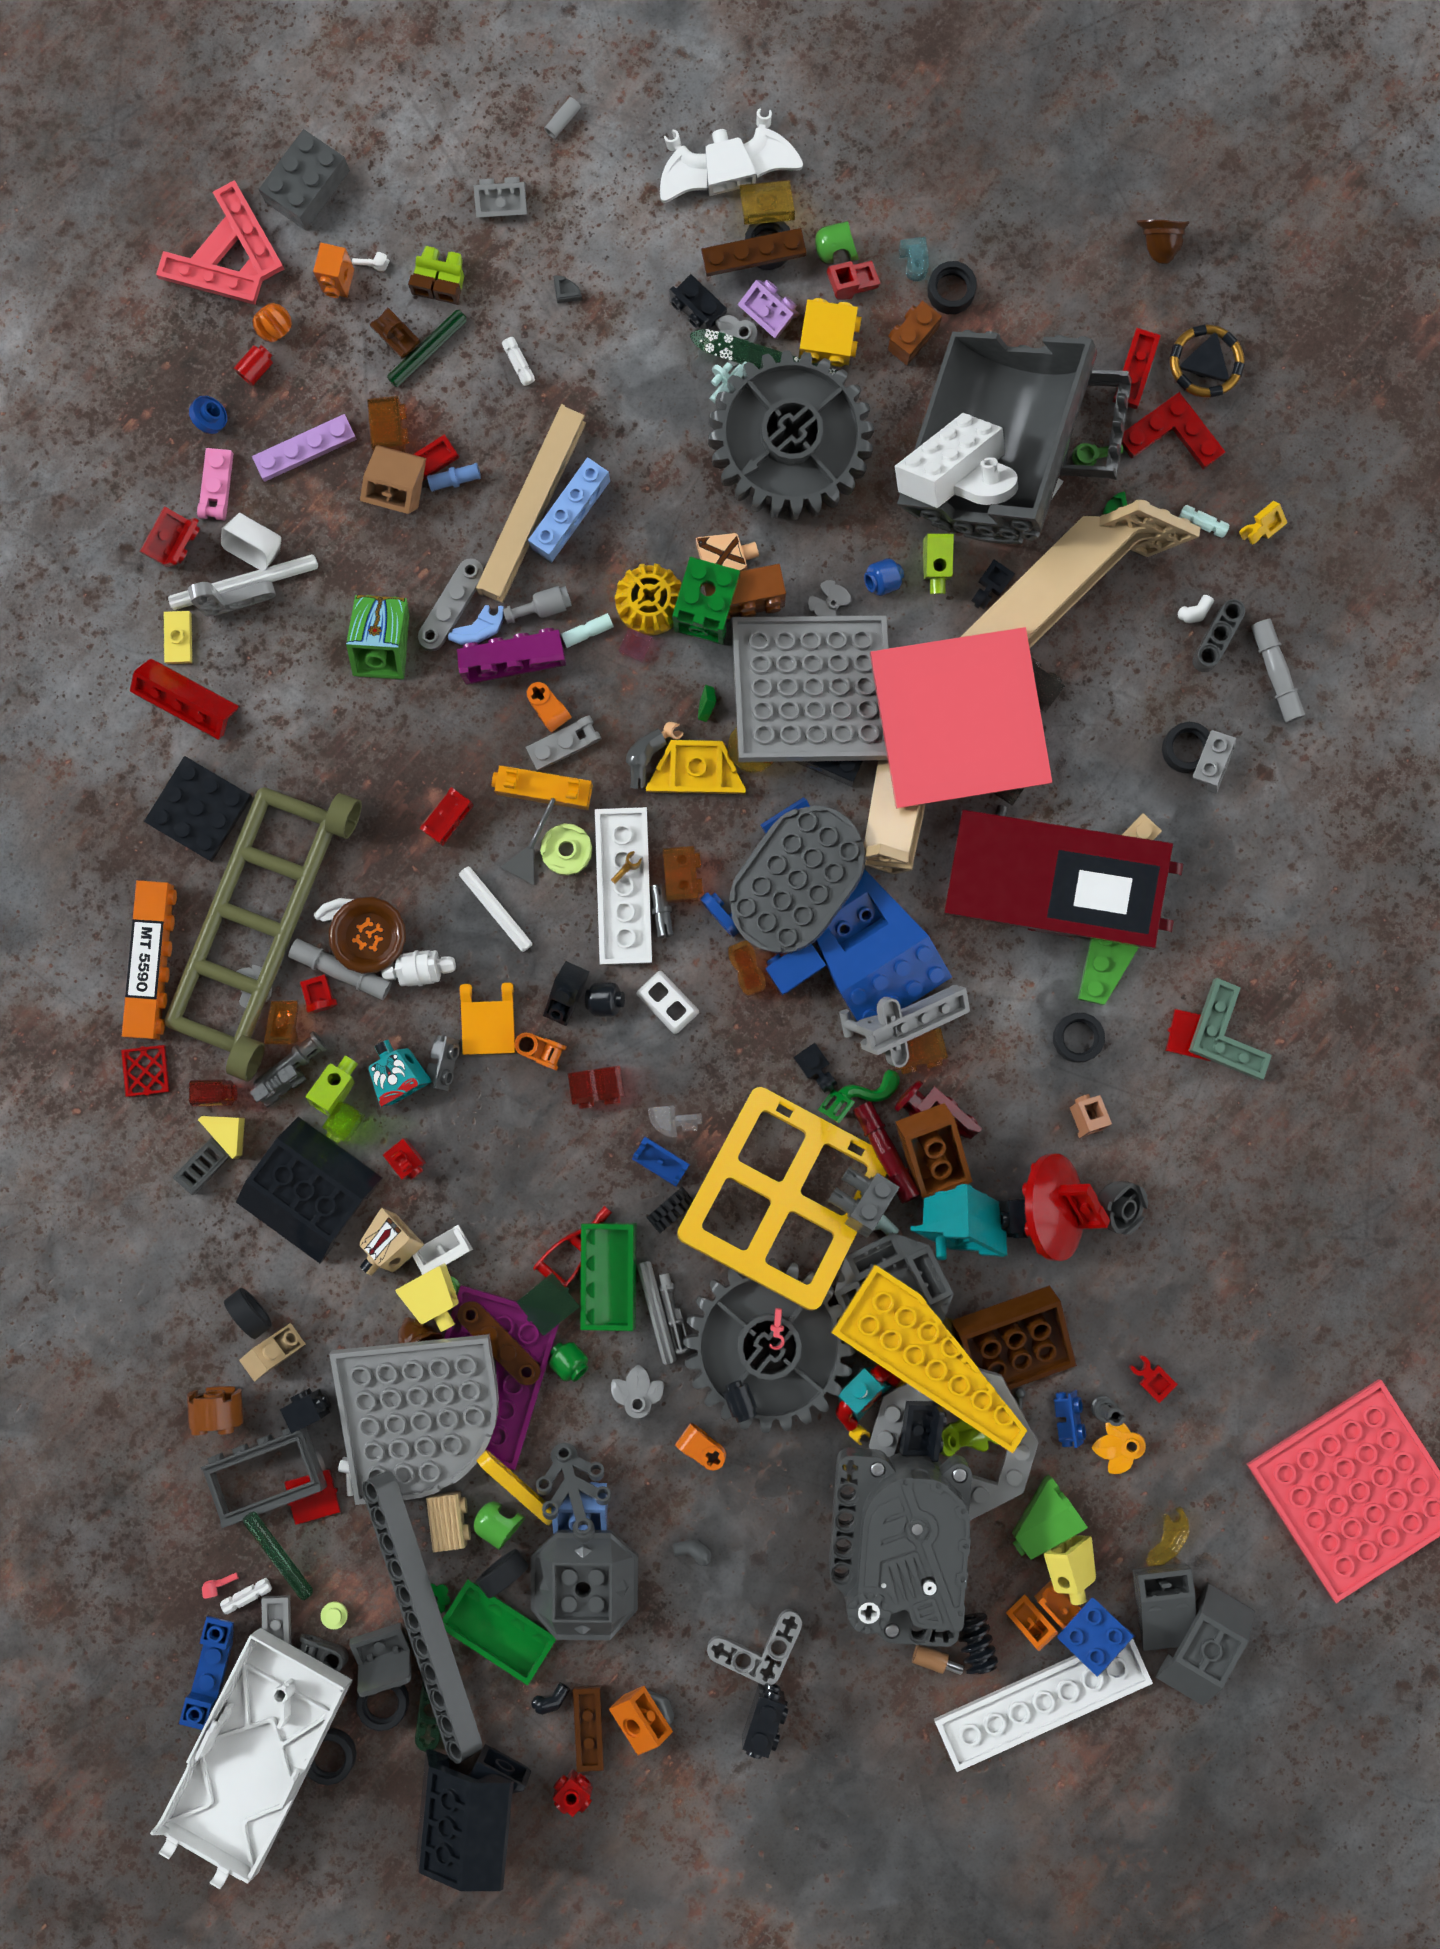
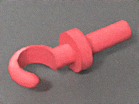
M775 1308L774 1324L770 1327V1330L774 1331L773 1337L781 1339L779 1346L769 1344L770 1348L774 1350L781 1349L785 1343L783 1336L780 1334V1332L784 1331V1326L781 1325V1308Z

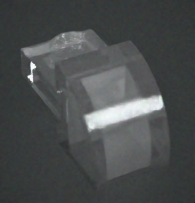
M674 1105L648 1108L649 1118L654 1128L669 1137H678L677 1127L682 1126V1131L698 1130V1125L703 1124L702 1113L676 1116Z

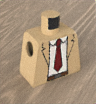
M381 1208L360 1241V1247L368 1254L360 1268L370 1276L379 1267L394 1272L424 1246V1243L397 1214Z

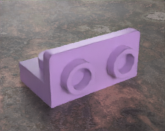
M756 280L738 303V306L770 335L778 339L791 320L798 318L800 313L795 310L797 305L786 296L782 298L776 293L778 288L769 280L765 282Z

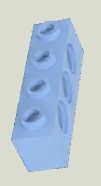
M587 457L528 539L530 548L549 562H553L609 484V471Z

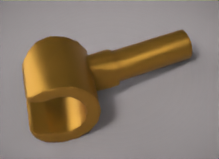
M634 851L628 853L625 864L611 879L614 884L630 869L635 870L639 868L642 858L636 864H632L629 861L634 855Z

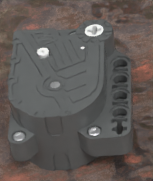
M844 1448L838 1453L829 1551V1572L832 1582L844 1594L848 1620L851 1626L858 1632L865 1634L878 1633L886 1642L949 1647L957 1642L959 1631L964 1627L965 1588H967V1562L971 1543L969 1508L972 1472L964 1457L955 1455L941 1464L939 1460L938 1462H932L928 1456H902L901 1453L888 1457L884 1452L877 1449ZM848 1460H853L854 1462L851 1464V1475L847 1474L846 1464H848ZM845 1486H852L854 1491L846 1495L841 1492V1489ZM842 1513L852 1514L851 1519L847 1521L839 1519ZM841 1539H847L850 1541V1544L846 1547H839L837 1542ZM842 1565L848 1568L844 1573L834 1571L838 1566ZM913 1626H916L918 1628H922L923 1630L913 1631L912 1628Z

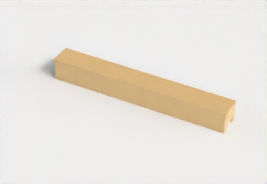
M561 404L476 586L479 595H485L501 603L504 602L530 546L528 539L540 524L586 425V422L583 421L585 417L583 414Z

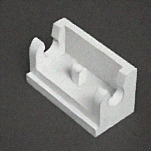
M457 1225L424 1244L413 1255V1258L423 1275L443 1263L446 1265L473 1250L460 1225Z

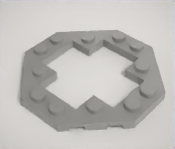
M979 1368L980 1372L1027 1429V1432L1014 1453L1006 1451L997 1482L972 1475L969 1508L970 1520L1024 1493L1038 1447V1439L1011 1394L1003 1376ZM907 1383L884 1393L869 1441V1448L881 1450L888 1457L898 1454L899 1452L895 1450L903 1427L906 1401L933 1400Z

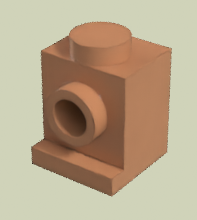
M1089 1094L1075 1099L1076 1104L1070 1107L1079 1133H1077L1079 1138L1100 1132L1112 1125L1100 1095L1090 1098Z

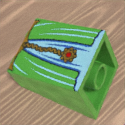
M355 595L346 643L353 676L404 679L409 626L407 598Z

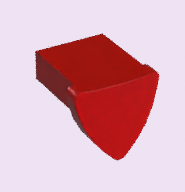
M324 974L300 982L307 1013L325 1011L337 1005L336 999H333L327 975Z

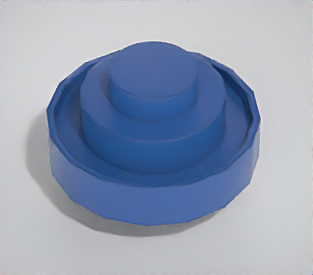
M199 396L191 403L189 416L198 429L208 434H216L225 427L227 413L219 401L213 397Z

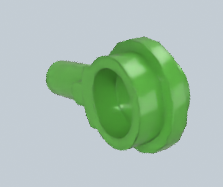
M1080 444L1073 450L1072 460L1075 465L1093 466L1098 458L1107 457L1109 446L1097 448L1095 444Z

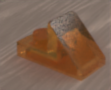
M271 1001L264 1038L265 1044H293L298 1042L296 1022L299 1006L297 1001Z

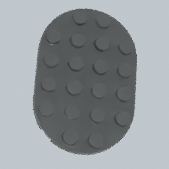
M812 805L811 807L796 808L785 813L770 827L736 875L731 887L732 919L740 934L747 941L764 951L784 954L808 947L824 933L859 884L864 872L865 847L862 837L854 824L842 813L832 808Z

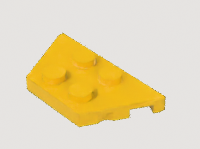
M671 740L650 782L646 786V792L746 794V788L723 741Z

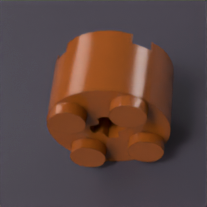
M234 1386L207 1387L206 1392L198 1395V1390L187 1394L188 1421L192 1435H204L208 1431H218V1434L221 1435L234 1432V1427L241 1426L243 1423L242 1390L240 1388L235 1392Z

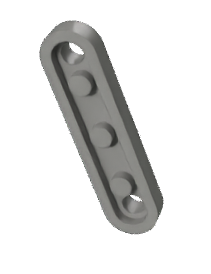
M470 558L460 563L420 628L418 640L424 649L428 651L440 649L448 638L449 632L452 631L477 590L476 586L484 571L478 560ZM470 567L475 569V572L471 575L466 573V570ZM430 632L435 633V637L432 640L426 639L427 634Z

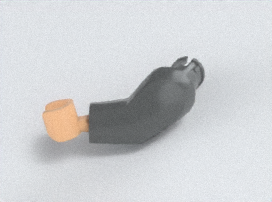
M668 722L664 726V731L661 732L659 729H656L639 738L629 749L626 763L630 766L631 788L638 789V778L640 788H646V765L651 761L655 752L667 745L666 738L680 739L683 736L682 731L673 732L674 728L680 724Z

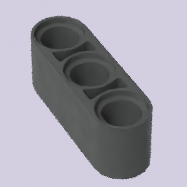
M1230 599L1217 612L1192 659L1193 665L1198 671L1208 672L1212 670L1222 658L1245 615V606L1241 601ZM1226 609L1233 610L1236 618H1229L1226 614ZM1213 632H1221L1224 636V641L1217 640ZM1201 654H1209L1212 658V663L1204 662Z

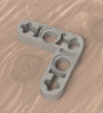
M271 581L254 583L221 594L209 582H200L188 587L191 602L204 616L209 617L260 603L276 596Z
M793 1609L782 1611L762 1654L727 1637L718 1635L711 1638L708 1642V1656L712 1661L762 1685H765V1683L773 1685L778 1681L802 1627L801 1616ZM790 1616H794V1622L797 1625L796 1627L790 1626L787 1634L792 1636V1638L789 1640L788 1637L777 1633V1631L780 1630L783 1633L786 1627L783 1621L784 1618L789 1619ZM776 1640L785 1642L787 1646L785 1652L775 1654L771 1650L772 1643ZM719 1643H723L724 1650L730 1653L731 1648H735L736 1650L732 1654L731 1662L726 1661L728 1659V1654L720 1652L719 1655H715V1649L712 1646H718ZM742 1653L749 1655L751 1658L750 1665L745 1668L739 1667L736 1663V1657ZM769 1655L773 1660H776L772 1666L774 1676L769 1675L767 1678H764L761 1669L768 1668L770 1659L766 1658V1656Z

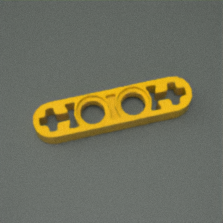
M485 1450L477 1458L478 1464L535 1516L548 1526L552 1524V1520H548L543 1516L542 1506L546 1501L488 1450ZM551 1507L546 1509L547 1513H552Z

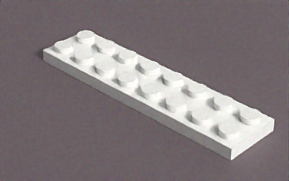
M1132 1639L1098 1677L1074 1655L934 1718V1721L956 1771L959 1772L1149 1686L1153 1682Z

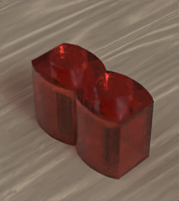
M621 1066L568 1073L572 1105H578L579 1109L594 1107V1102L604 1101L605 1105L620 1103V1098L625 1097Z
M191 1080L189 1083V1103L191 1106H232L234 1101L237 1100V1086L233 1085L231 1080Z

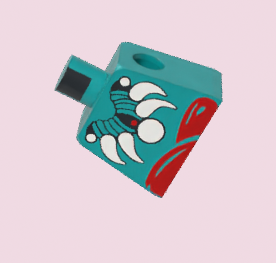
M389 1040L382 1041L374 1046L380 1060L369 1066V1072L380 1107L394 1105L432 1083L428 1074L408 1048L394 1051Z

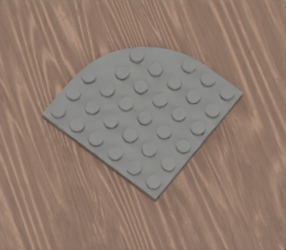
M490 1334L340 1349L330 1352L355 1505L366 1504L362 1493L363 1482L385 1471H390L396 1477L403 1500H410L435 1494L442 1488L456 1483L476 1465L477 1458L486 1450L490 1442L498 1415V1384Z

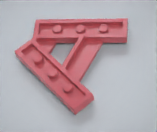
M234 180L213 191L216 200L225 214V218L191 258L163 251L156 275L161 280L256 305L262 282L285 269ZM239 239L250 258L242 269L235 271L217 266Z

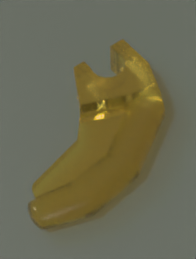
M1180 1506L1176 1508L1179 1514V1518L1176 1521H1171L1167 1513L1163 1515V1538L1148 1553V1558L1146 1559L1148 1566L1166 1564L1179 1554L1190 1534L1189 1523Z

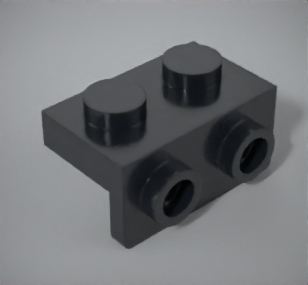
M906 1401L899 1449L902 1456H928L932 1462H938L939 1453L943 1451L942 1431L947 1424L946 1412L939 1404L934 1401Z

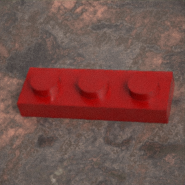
M1136 328L1122 370L1129 371L1132 380L1128 407L1137 409L1161 337L1159 334ZM1117 387V389H1116V392H1115V395H1114V398H1113V401H1112V402H1114V403H1116V397H1117L1118 387Z

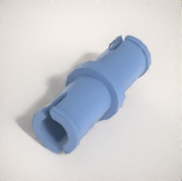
M474 463L456 469L455 467H450L449 471L428 475L427 479L429 487L433 492L450 486L456 488L461 483L481 479L478 464Z

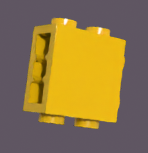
M822 298L807 299L799 358H801L804 352H809L812 355V363H817L826 358L831 361V366H849L850 357L856 356L858 341H853L854 332L859 333L862 318L857 316L858 307L848 302L836 304L829 303Z

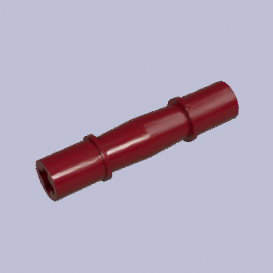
M866 1102L855 1108L853 1113L865 1133L864 1136L868 1137L878 1160L889 1176L887 1179L900 1187L896 1194L901 1204H905L921 1195L908 1172L909 1169L905 1168L895 1145L884 1129L886 1125L881 1121L872 1102Z

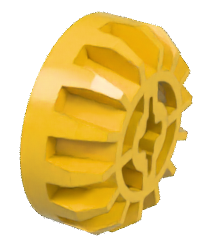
M656 563L653 566L639 564L638 568L632 571L629 569L625 573L624 578L621 581L619 580L615 595L616 609L621 621L630 630L638 634L651 636L662 634L673 627L672 615L682 585L680 580L675 577L673 571L670 569L666 570ZM652 578L659 582L655 585H643L641 580ZM637 584L640 587L638 599L632 602L631 593ZM667 591L666 603L661 607V598L666 595ZM645 596H654V601L645 600Z

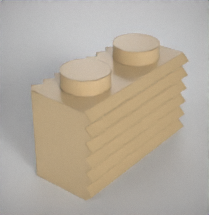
M461 1491L429 1495L426 1498L433 1552L465 1548L467 1540H471L470 1525L465 1524L464 1513L468 1511L466 1497H461Z

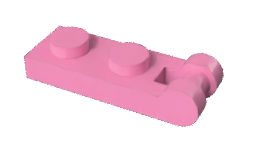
M206 448L200 502L197 507L199 519H207L208 517H215L216 520L221 521L226 519L234 454L231 450ZM210 501L217 502L216 507H210Z

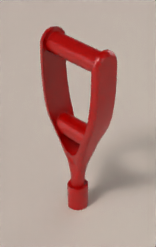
M603 1206L591 1223H604L612 1212ZM581 1229L572 1232L555 1243L533 1266V1270L539 1271L559 1289L558 1292L560 1293L565 1290L581 1269V1262L566 1282L543 1261L555 1248L566 1240L581 1252V1238L578 1236L581 1234Z

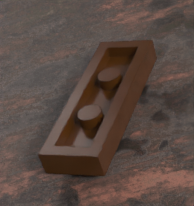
M600 1685L576 1686L573 1688L577 1772L604 1771Z

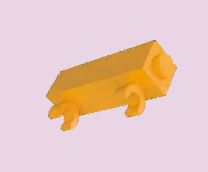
M500 765L498 772L493 773L491 784L495 788L496 794L500 796L549 804L551 798H555L554 805L589 810L593 788L592 781Z

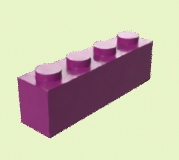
M544 628L539 630L538 634L519 633L514 635L512 639L503 640V638L499 637L488 640L486 644L478 645L476 642L464 644L463 648L457 649L459 674L467 685L566 666L559 630Z

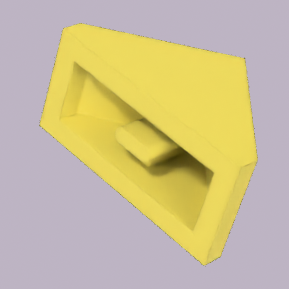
M201 1116L198 1119L232 1159H239L242 1156L245 1118Z

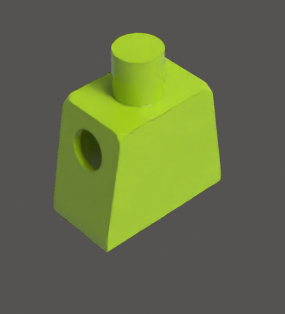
M927 534L923 539V579L930 580L931 595L945 594L946 580H950L953 576L954 534ZM934 563L941 564L942 571L935 570Z
M344 1056L337 1067L330 1063L305 1096L309 1104L333 1119L355 1084L353 1077L350 1075L358 1063L347 1056ZM335 1080H341L338 1085H332Z

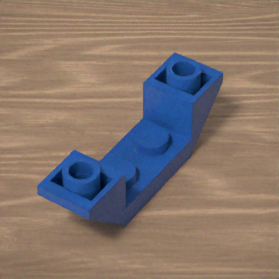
M211 1616L206 1617L199 1643L203 1644L192 1690L185 1698L179 1721L180 1725L203 1730L220 1696L233 1645L234 1622Z

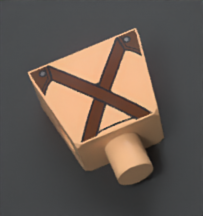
M736 533L696 538L700 559L744 571L747 570L746 560L759 557L756 543L752 542L741 546L738 534Z

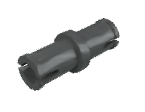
M657 884L650 886L653 902L651 912L652 916H655L657 937L664 938L666 935L667 938L674 936L670 917L672 907L668 905L666 884H660L659 887Z

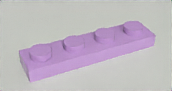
M343 414L253 455L252 458L265 482L357 439L347 417Z

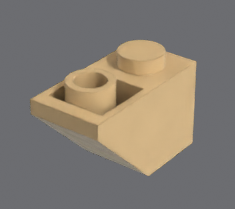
M290 1323L252 1348L239 1361L255 1382L306 1345V1343Z

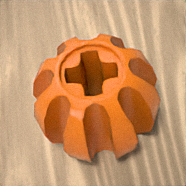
M276 303L267 304L253 318V327L257 335L268 342L279 340L289 332L292 326L288 311Z

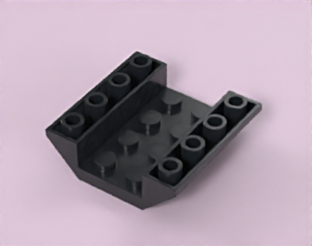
M297 1117L276 1138L249 1175L236 1203L321 1264L336 1244L335 1239L363 1200L370 1197L383 1177L306 1121Z
M430 1748L427 1749L416 1850L418 1872L461 1892L503 1890L514 1782L493 1773L479 1780L450 1769V1758L447 1755Z

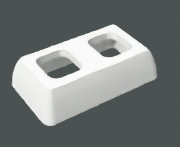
M662 971L654 974L636 992L637 996L673 1034H678L699 1014V1009ZM660 982L668 989V994L661 1001L656 1002L648 992L656 983ZM679 1001L686 1008V1013L679 1020L674 1021L666 1011L674 1002Z

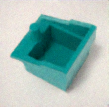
M968 1184L958 1185L955 1189L948 1191H938L935 1195L924 1198L923 1224L911 1226V1231L936 1243L937 1260L947 1259L946 1248L949 1250L979 1251L981 1256H1007V1234L1001 1228L999 1201L989 1197L986 1193L972 1188Z

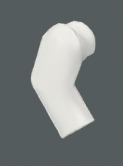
M1203 595L1197 606L1181 607L1178 611V618L1184 620L1185 623L1201 622L1214 603V599L1208 595Z

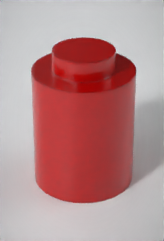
M253 345L233 369L244 381L254 386L273 364L270 359L272 354L262 345L259 348Z

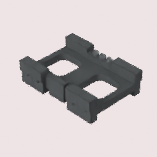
M289 1064L278 1072L279 1076L275 1075L274 1079L271 1078L270 1082H266V1085L262 1083L250 1091L257 1103L261 1101L268 1108L280 1100V1095L282 1096L290 1091L291 1087L296 1089L306 1082V1077L300 1069L297 1070L292 1064Z

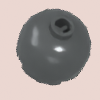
M1115 1181L1106 1185L1098 1195L1099 1203L1110 1218L1108 1230L1117 1234L1130 1235L1143 1223L1145 1217L1141 1215L1143 1207L1148 1208V1199L1142 1187L1128 1181Z

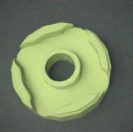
M563 823L546 832L541 841L540 852L544 863L550 870L559 875L569 876L579 873L587 867L592 857V844L589 836L582 828L574 824ZM563 843L573 845L574 851L570 856H562L560 854L559 848Z

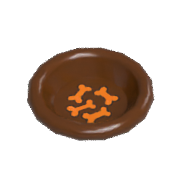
M360 897L344 904L333 916L329 928V946L336 960L347 969L361 974L378 973L390 967L401 955L406 942L405 923L399 911L389 902L376 897Z

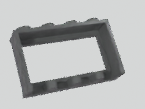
M1092 370L1088 386L1118 387L1106 467L1066 464L1069 451L1068 446L1059 475L1117 479L1132 383L1129 371Z
M307 1427L292 1434L289 1428L281 1430L282 1435L276 1438L269 1434L257 1439L258 1444L248 1447L246 1443L233 1448V1454L224 1457L223 1453H219L207 1458L208 1463L200 1468L203 1470L217 1509L221 1528L320 1492L327 1487ZM297 1441L311 1481L229 1512L216 1471Z

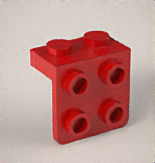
M164 506L139 552L165 567H171L178 563L181 564L188 550L184 549L186 544L190 540L193 541L200 530L197 526L199 520L195 517L188 520Z

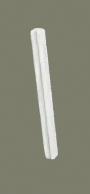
M311 554L267 567L264 571L256 570L211 584L221 594L262 581L274 582L317 569L318 563L316 557ZM188 590L168 597L169 604L173 610L194 605L191 602Z

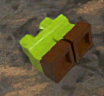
M425 246L422 255L416 256L415 270L409 279L408 285L411 294L430 299L435 297L438 301L458 305L464 280L461 254L448 252L446 262L438 261L440 254L438 249Z

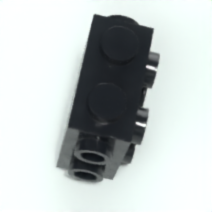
M758 1683L742 1733V1750H745L748 1756L756 1759H761L762 1756L769 1758L771 1750L776 1751L780 1739L778 1734L779 1724L784 1725L787 1718L788 1701H785L784 1691H781V1687L776 1684L769 1685L765 1683V1685Z

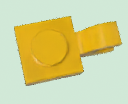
M1272 501L1254 516L1255 524L1244 526L1239 533L1242 540L1248 538L1252 545L1257 543L1262 536L1269 539L1288 523L1281 505Z

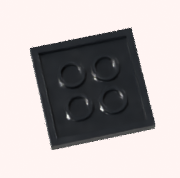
M184 756L144 822L212 862L252 798V795Z

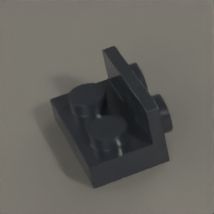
M691 274L677 288L672 286L669 289L671 305L678 312L683 311L688 316L689 322L696 329L701 328L705 333L716 324L715 321L727 313V308Z

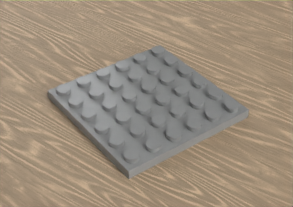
M886 616L732 617L738 762L888 760L870 658L871 651L889 649Z

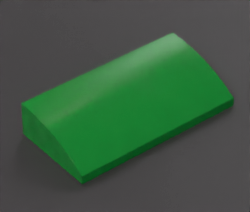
M637 1223L581 1224L580 1330L634 1331L636 1329Z
M469 1579L442 1619L448 1634L527 1686L556 1641L551 1633L495 1596L487 1598L481 1588Z

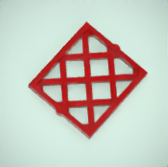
M165 1045L141 1046L140 1048L121 1050L126 1097L149 1096L155 1093L170 1092ZM151 1049L159 1050L154 1058L146 1052ZM134 1051L141 1052L136 1060L128 1054ZM161 1054L163 1066L158 1061H156ZM143 1056L151 1061L146 1068L138 1063ZM127 1059L133 1063L129 1069L127 1067ZM153 1064L161 1069L156 1076L148 1071ZM135 1066L142 1070L138 1078L130 1073ZM162 1073L164 1075V1083L158 1079ZM145 1074L152 1078L148 1086L140 1081ZM129 1077L134 1080V1083L130 1086V1088ZM155 1082L162 1086L161 1090L152 1091L150 1088ZM137 1084L144 1088L143 1092L134 1093L132 1090Z

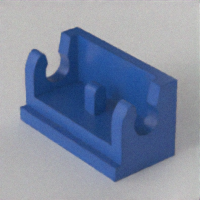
M647 1137L643 1138L632 1158L674 1186L678 1185L690 1165Z

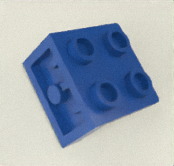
M1091 1598L1057 1636L1097 1677L1101 1675L1135 1637L1131 1631L1125 1628L1095 1598Z

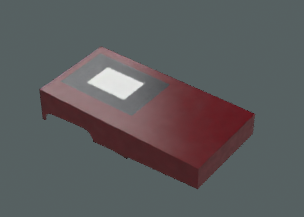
M962 810L944 914L1023 927L1041 933L1066 937L1075 935L1154 950L1158 930L1171 933L1173 930L1174 921L1161 918L1168 873L1182 876L1184 864L1170 861L1173 843Z

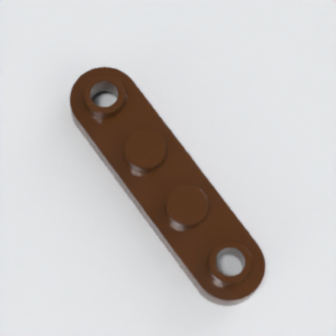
M468 1301L461 1305L458 1310V1320L472 1336L490 1334L493 1357L520 1384H534L541 1375L540 1364L479 1302ZM468 1310L475 1312L476 1316L473 1320L467 1318L466 1313ZM529 1367L532 1371L531 1376H524L522 1369Z

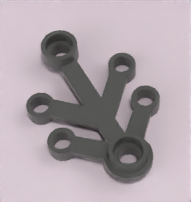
M560 1443L552 1449L551 1461L553 1464L548 1472L536 1481L537 1492L540 1495H548L553 1489L552 1483L559 1473L563 1471V1482L551 1501L545 1502L542 1506L543 1516L548 1520L555 1519L559 1514L560 1506L569 1494L576 1520L573 1524L574 1538L579 1542H588L594 1537L595 1529L593 1522L586 1518L580 1492L594 1498L599 1505H606L611 1501V1492L605 1486L596 1487L575 1476L573 1467L589 1474L590 1479L593 1481H599L604 1477V1467L599 1462L591 1464L578 1457L573 1445ZM563 1452H567L569 1454L565 1458L559 1456ZM594 1469L601 1470V1472L597 1475L592 1474V1470ZM542 1483L549 1484L546 1489L540 1488ZM600 1493H606L608 1495L604 1499L598 1497ZM549 1507L555 1508V1511L553 1513H547L546 1509ZM580 1525L588 1526L585 1531L578 1529Z

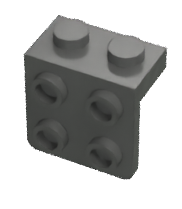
M401 1622L350 1638L349 1646L358 1664L357 1692L360 1697L375 1695L378 1692L393 1687H400L411 1680V1645Z

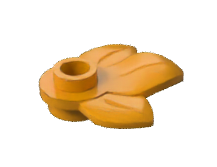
M1105 1423L1108 1435L1097 1439L1092 1445V1449L1098 1456L1109 1460L1108 1472L1110 1474L1124 1473L1131 1468L1134 1459H1138L1144 1454L1146 1442L1140 1434L1131 1432L1125 1423L1120 1426ZM1134 1442L1137 1445V1449L1132 1451L1128 1449L1127 1444Z

